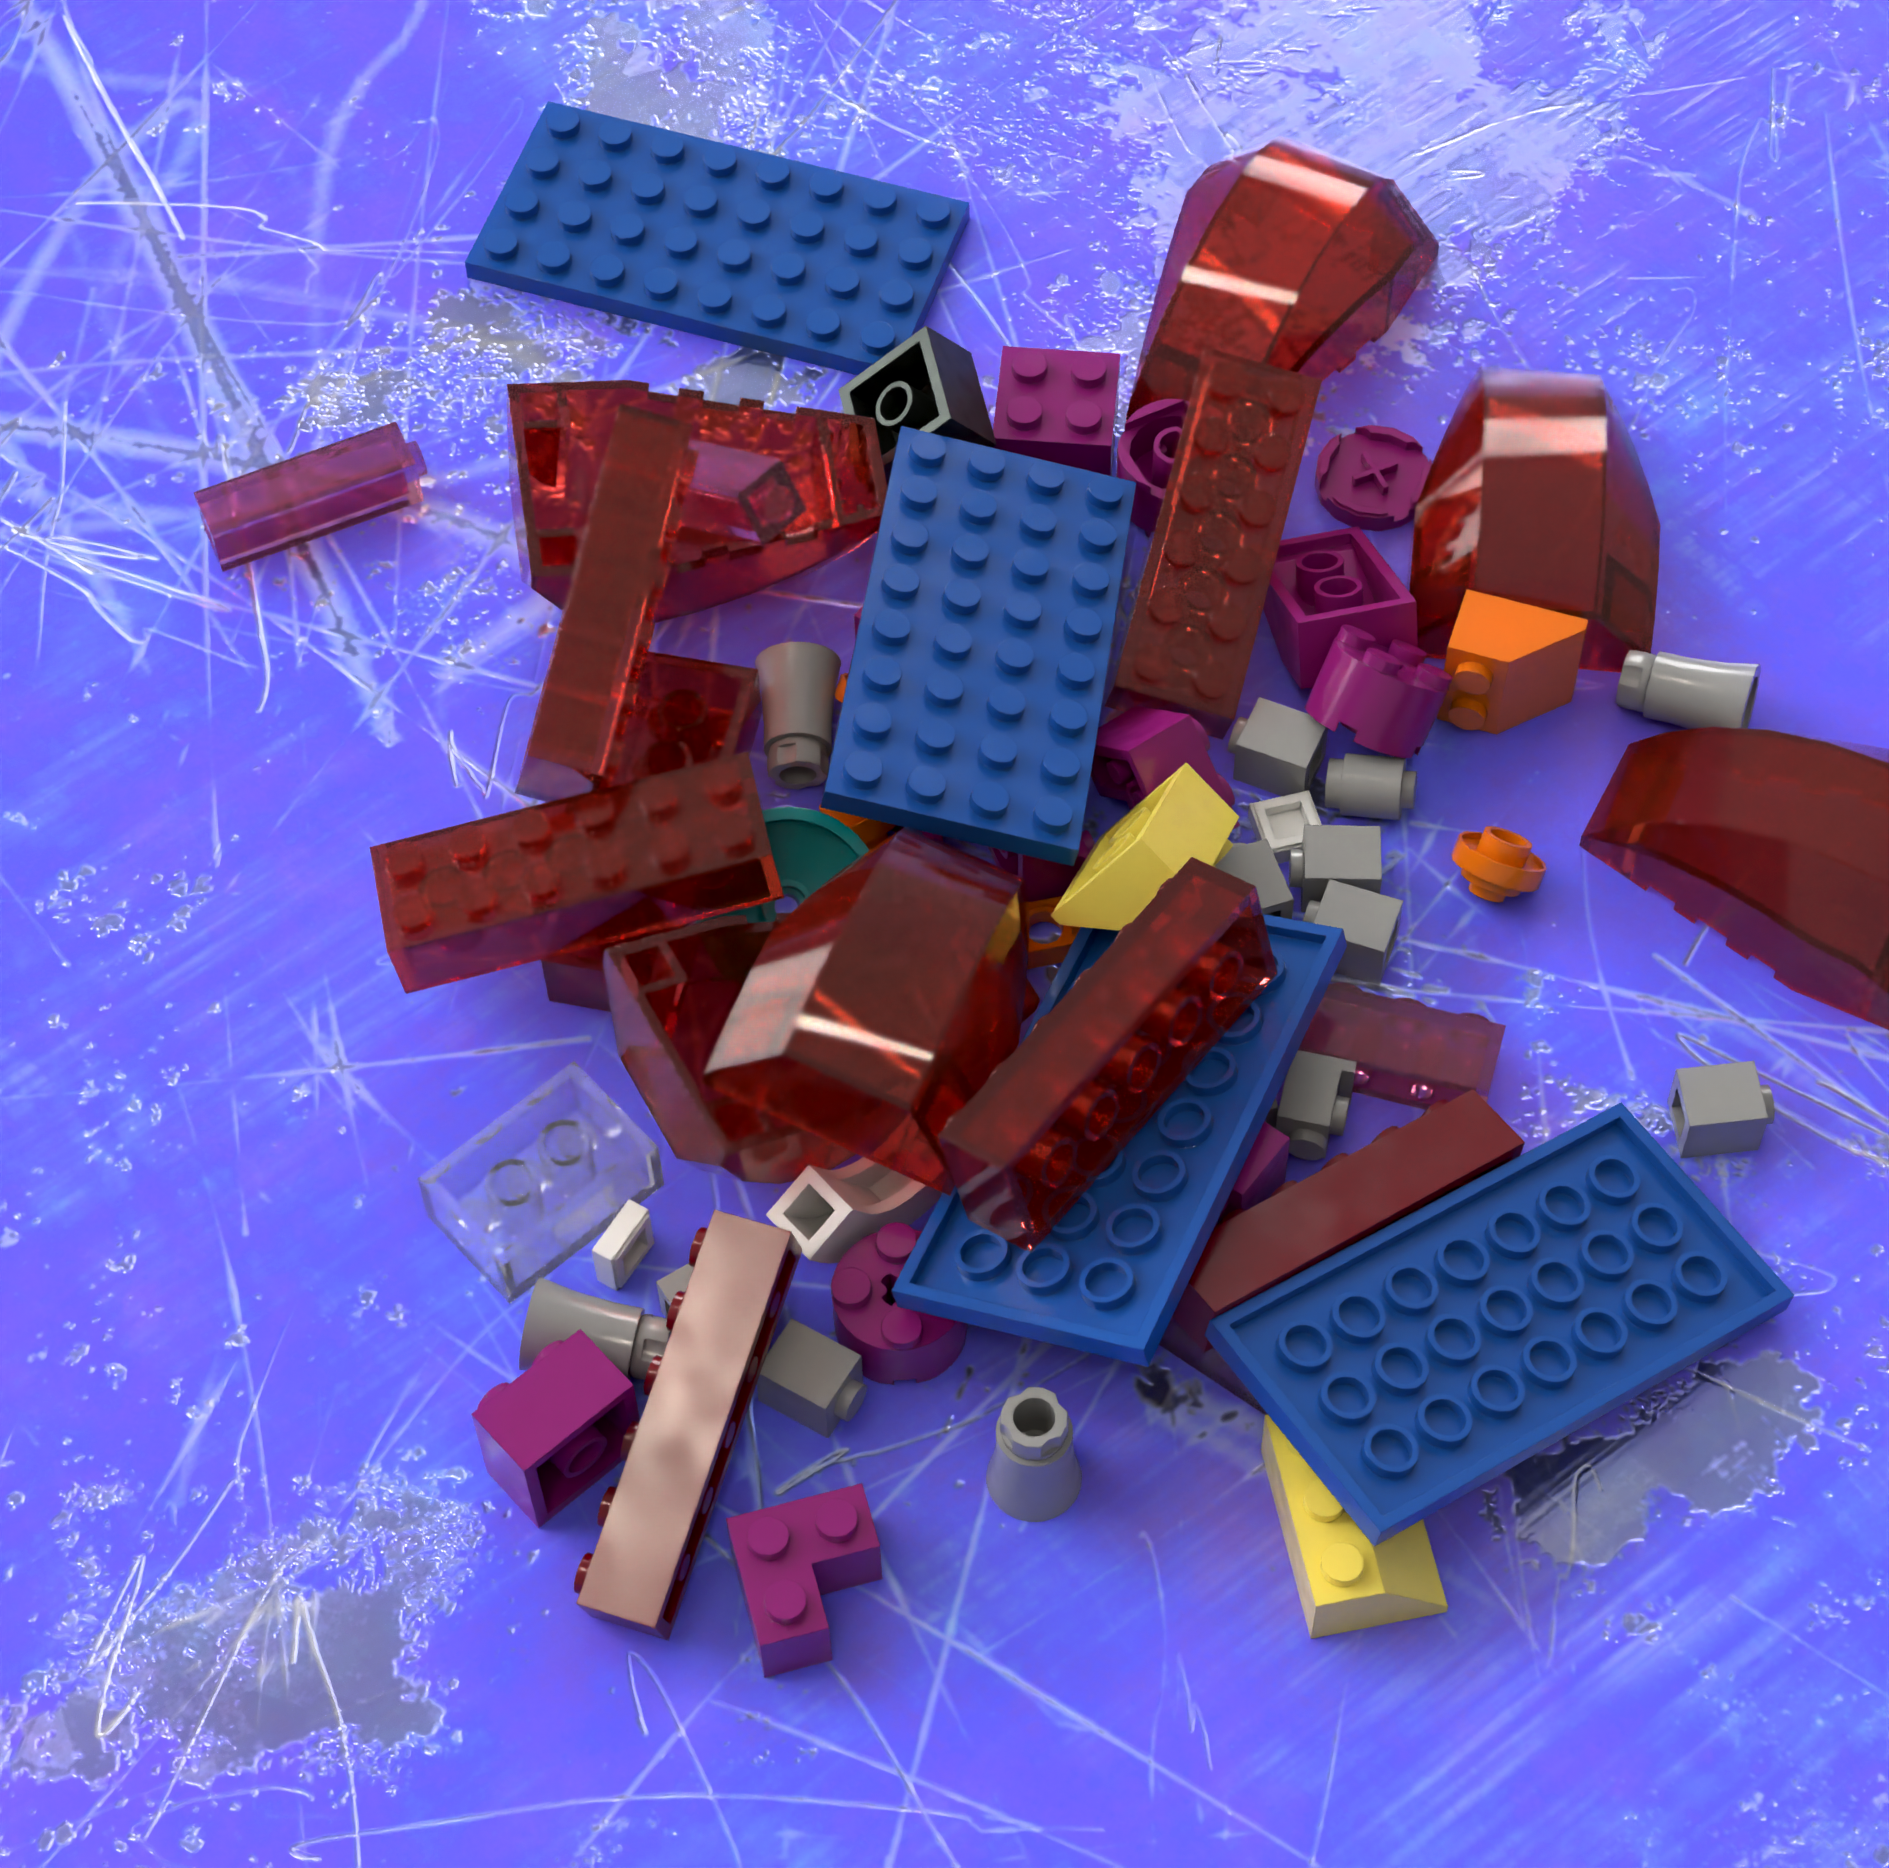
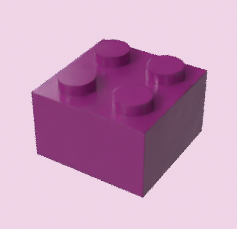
M1003 346L993 426L997 445L992 448L1112 476L1119 404L1120 354Z
M581 1329L564 1342L557 1340L547 1345L536 1356L531 1368L510 1384L505 1382L492 1388L482 1398L477 1410L471 1414L488 1474L538 1528L623 1461L621 1460V1447L625 1433L633 1420L640 1422L634 1385Z

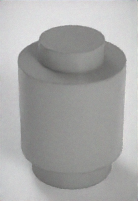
M1346 753L1344 759L1329 758L1325 785V808L1340 809V815L1400 820L1403 808L1414 809L1417 771H1406V758Z

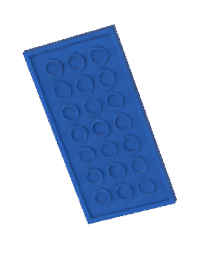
M548 101L465 260L467 278L859 375L922 328L968 223L970 209L969 202Z
M901 426L821 808L1074 866L1080 848L1136 482Z
M1201 903L1186 919L1177 925L1169 918L1151 934L1081 927L891 1290L897 1306L1149 1367L1345 952L1347 943L1344 930L1337 927Z
M1621 1102L1211 1319L1204 1336L1375 1547L1782 1313L1788 1308L1794 1294Z

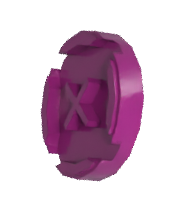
M1367 425L1357 427L1354 434L1341 438V433L1329 440L1318 456L1315 489L1320 504L1336 520L1351 527L1359 526L1363 530L1383 531L1402 527L1419 517L1430 501L1434 467L1431 459L1429 462L1422 453L1423 447L1414 437L1395 428Z

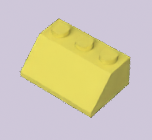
M1186 762L1099 837L1054 909L1051 917L1059 925L1151 934L1169 918L1176 925L1179 924L1203 901L1204 896L1200 892L1218 874L1219 870L1215 865L1232 848L1233 843L1228 837L1239 816Z
M1268 1414L1265 1415L1261 1453L1310 1638L1313 1639L1447 1612V1601L1423 1519L1374 1547Z

